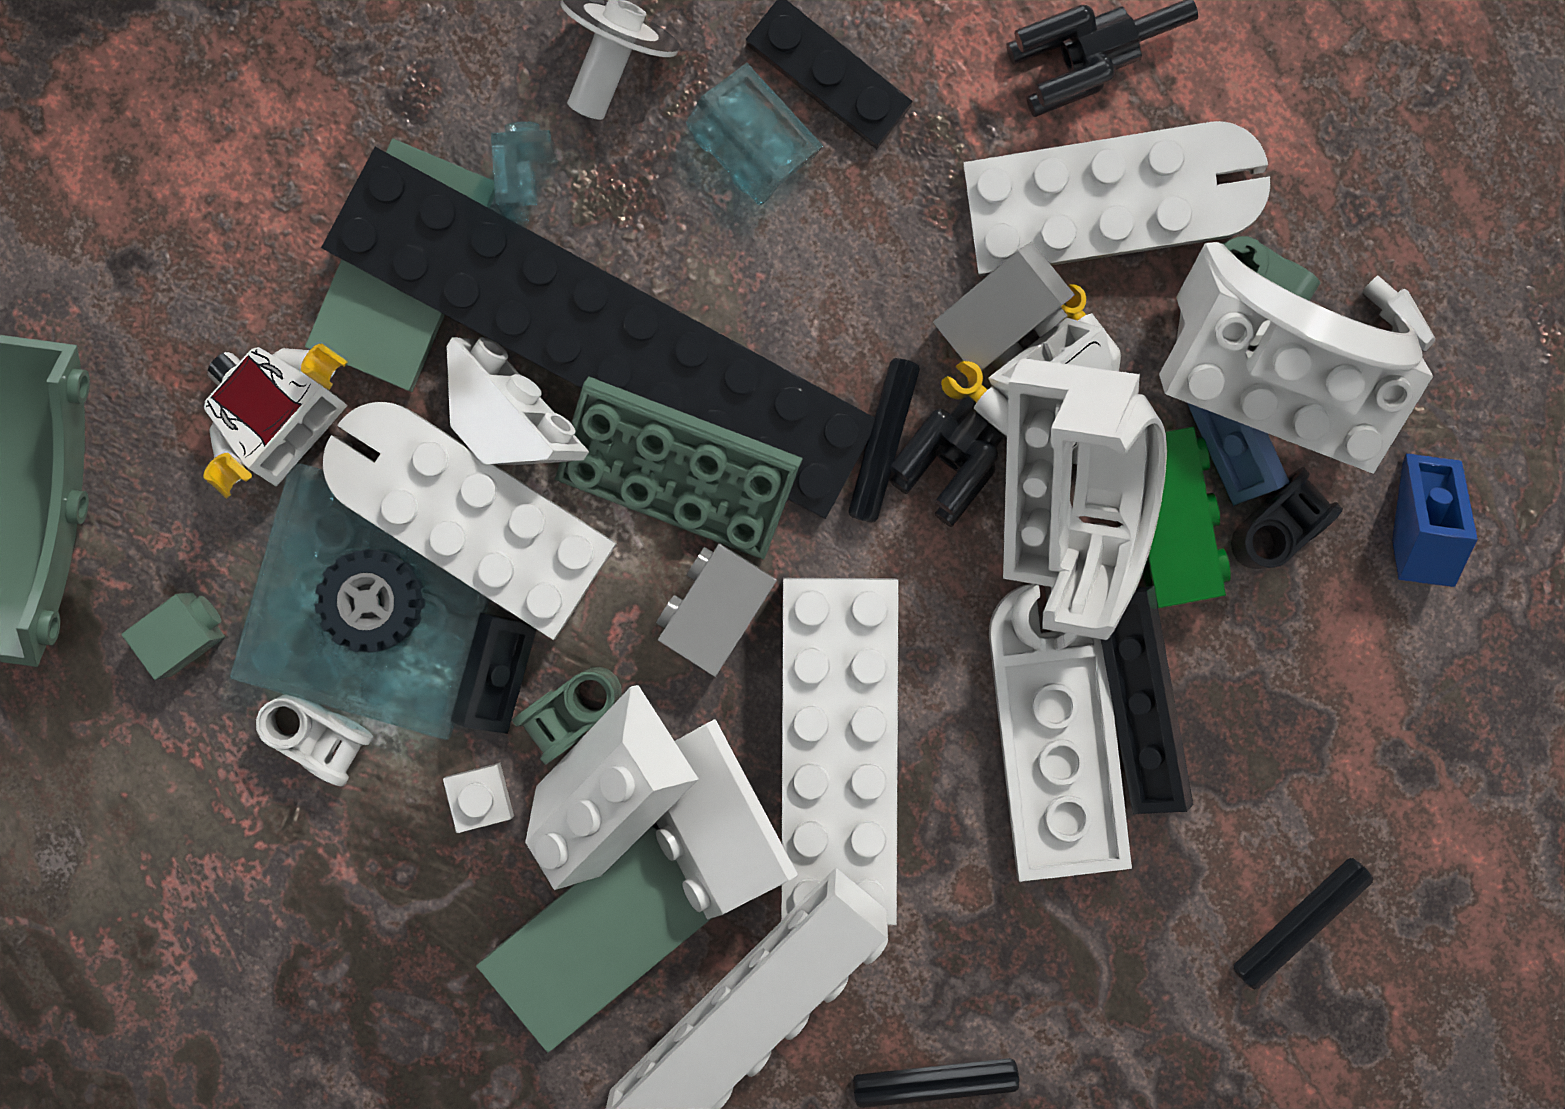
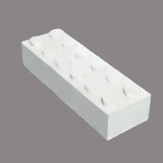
M783 578L782 845L798 876L782 884L781 921L823 879L837 868L887 910L888 925H897L898 579Z

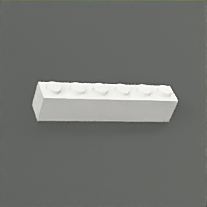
M835 868L610 1089L606 1109H721L731 1096L733 1087L746 1074L749 1077L756 1075L768 1061L771 1050L784 1038L791 1040L796 1037L806 1025L810 1013L823 1000L826 1003L833 1001L846 986L849 975L862 963L869 965L881 955L888 943L887 910L840 870Z

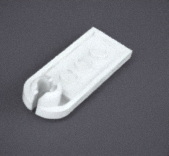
M1220 121L963 162L979 276L989 275L1016 251L1030 242L1034 243L1050 265H1058L1229 238L1243 232L1256 221L1266 205L1270 192V176L1217 185L1216 175L1240 171H1249L1251 175L1264 173L1268 166L1267 157L1261 144L1250 132L1238 125Z
M374 402L359 406L349 412L337 426L379 452L380 455L374 462L352 448L350 442L342 437L331 435L324 450L323 471L328 487L334 496L346 507L555 640L617 543L498 466L482 464L467 446L405 407L387 402Z
M1031 583L1020 586L1009 592L998 603L989 625V643L1017 879L1019 882L1132 869L1114 710L1101 639L1053 630L1041 633L1037 599L1040 598L1039 585ZM1045 586L1047 602L1053 587Z

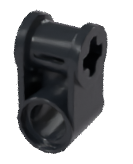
M1301 467L1288 476L1290 483L1272 491L1265 502L1237 527L1231 540L1232 553L1239 563L1248 568L1280 567L1288 562L1307 542L1330 526L1341 514L1343 508L1337 502L1329 503L1308 480L1310 473L1305 467ZM1260 528L1267 530L1274 542L1273 551L1265 559L1257 555L1252 543L1254 534Z

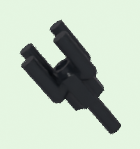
M1183 0L1133 20L1123 6L1095 16L1090 6L1079 5L1015 30L1016 40L1006 43V49L1013 65L1060 47L1063 60L1069 71L1035 85L1036 93L1026 97L1032 116H1040L1100 92L1104 87V83L1114 77L1116 69L1141 60V41L1197 20L1198 10L1194 0Z
M969 396L962 399L951 414L944 409L933 411L889 466L895 473L890 479L891 484L904 494L909 493L937 456L947 466L957 471L953 479L935 500L940 506L934 513L935 516L949 527L954 526L995 472L994 462L998 457L996 447L1005 436L974 409L976 402Z

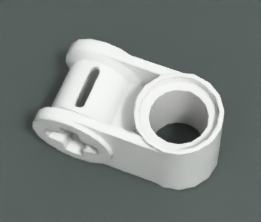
M286 693L266 703L260 709L256 719V730L263 742L297 761L315 776L337 786H345L349 779L346 773L360 747L362 745H369L373 738V735L363 726L345 716L328 710L299 693ZM286 706L297 713L300 719V727L296 734L290 735L278 728L275 715L279 707ZM341 740V744L332 758V754Z

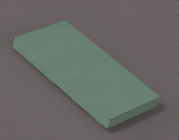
M393 138L386 151L388 154L490 208L499 187L497 182ZM341 259L305 347L311 349L317 344H324L347 360L348 363L346 365L413 392L445 315Z
M588 377L583 384L571 424L575 428L574 435L587 448L589 453L584 460L560 462L554 480L764 560L803 458Z
M655 823L600 877L573 884L476 965L547 1053L712 919H707L703 911L697 912L688 901L683 889V882L686 878L677 861L669 860L662 851L656 837V831L659 828Z

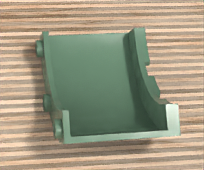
M0 335V662L38 667L46 646L54 645L59 635L60 615L58 610L72 560L77 524H82L88 513L89 498L87 492L82 491L85 456L84 403L89 393L90 377L87 370L81 369L77 345Z

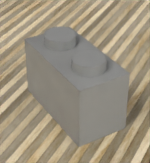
M1030 242L1004 261L935 319L933 323L963 361L977 364L981 371L992 364L997 371L1024 351L1018 341L1034 329L1041 338L1068 315L1061 306L1075 294L1034 243Z
M721 543L718 544L714 552L705 547L702 549L686 575L695 581L683 600L673 595L656 622L664 628L658 641L715 677L777 581L775 577Z

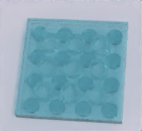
M298 462L287 474L230 679L448 740L452 736L455 723L450 721L480 612H487L490 599L342 504L328 487L323 469ZM366 549L383 550L400 556V559L405 563H409L415 569L414 574L417 579H421L424 587L421 589L422 598H425V608H422L420 613L422 619L419 625L411 632L412 635L395 647L371 653L348 650V647L338 645L332 641L333 636L328 631L324 632L319 623L322 622L320 613H315L314 604L318 603L319 595L315 594L317 584L322 583L324 579L322 574L326 568L335 564V560L343 555ZM378 594L377 596H378V599H379V605L382 606V605L380 604V597H379V594Z

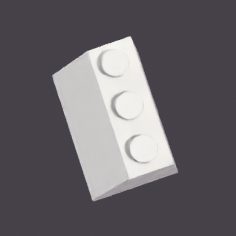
M639 685L631 686L536 786L525 843L554 890L600 877L699 780Z
M716 719L677 739L675 743L699 780L656 821L660 828L656 831V837L666 857L671 861L676 860L686 878L683 882V889L688 901L697 912L703 911L706 918L710 919L723 915L797 877L798 874Z

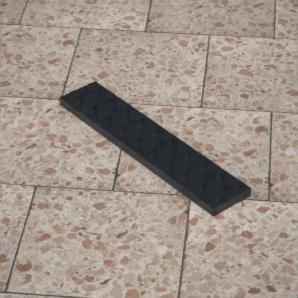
M376 146L321 246L323 250L580 388L583 387L587 378L591 377L803 458L788 500L824 519L827 518L870 438L875 417Z

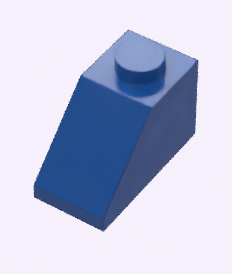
M1406 453L1402 463L1392 537L1398 580L1455 587L1478 540L1462 461Z

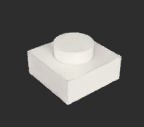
M501 763L443 778L456 833L511 820L514 817Z

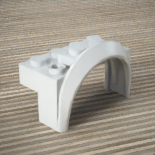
M1219 242L1204 244L1176 297L1185 327L1159 373L1166 395L1373 474L1433 378L1431 371L1422 358V350L1416 333L1402 315L1395 314L1392 332L1355 321L1310 302L1264 278L1243 264L1224 244ZM1270 320V324L1254 353L1247 352L1262 323Z
M1020 358L1009 380L1003 579L1053 587L1043 611L1042 629L1107 640L1116 628L1140 581L1159 517L1167 459L1166 434L1163 423L1146 396L1138 394L1140 374ZM1073 442H1077V473L1072 507L1070 502ZM1087 516L1118 521L1123 525L1115 528L1102 523H1084L1079 517Z

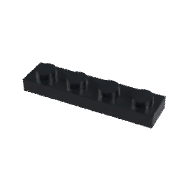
M1154 586L1138 587L1113 633L1107 640L1101 639L1133 814L1187 812L1194 804Z

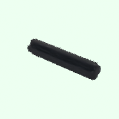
M893 358L889 364L875 414V421L849 507V515L852 518L872 523L876 522L879 517L892 471L889 466L895 460L920 371L919 365L915 362Z
M1354 858L1347 859L1234 964V970L1237 975L1250 988L1254 990L1259 989L1373 883L1371 873L1358 860Z
M1011 1058L857 1074L853 1079L855 1103L860 1108L1016 1092L1020 1084L1018 1066L1015 1060Z

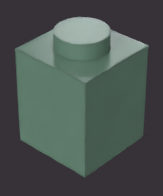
M193 592L175 594L121 634L154 680L172 677L225 638V635L217 626L221 623V617L217 610L205 597L201 595L196 597Z

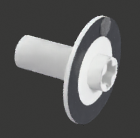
M560 1L562 9L571 18L595 32L567 102L569 107L584 116L598 120L604 119L632 49L659 57H674L679 51L680 46L677 40L666 30L645 18L646 12L629 1Z

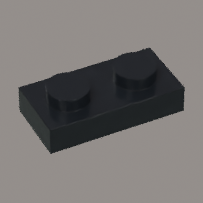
M480 612L450 722L465 728L508 734L536 634V628L525 621Z

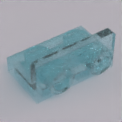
M745 63L701 96L686 122V126L692 132L697 144L703 150L710 152L729 172L737 188L749 194L758 205H762L769 200L780 184L812 160L823 147L818 139L748 63Z
M515 122L505 125V132L491 133L495 201L503 216L514 222L529 221L528 206L538 204L535 171H532L531 165L558 163V156L550 130H540L539 124L534 122Z

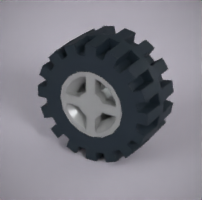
M366 549L354 551L336 559V563L327 567L323 572L322 576H324L322 583L317 584L315 594L319 595L318 603L314 604L315 613H320L322 622L319 624L323 631H328L333 636L331 640L336 644L348 647V650L355 652L371 653L384 651L405 641L412 635L413 629L419 625L422 619L420 616L421 610L425 608V598H422L421 589L424 587L421 579H417L415 576V569L409 563L401 560L400 556L383 550ZM378 594H379V597H380V604H381L382 606L379 605V599H378V596H377Z

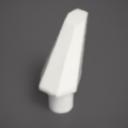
M1376 276L1362 293L1382 309L1379 315L1392 326L1395 314L1402 315L1414 329L1421 349L1427 351L1433 345L1436 338L1410 293L1406 289L1397 292L1382 278Z

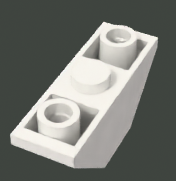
M484 337L479 339L451 338L447 345L450 427L482 464L526 465L585 459L589 451L574 435L575 428L563 416L554 413L540 397L541 390L530 379L520 375L507 361L508 354L503 347Z

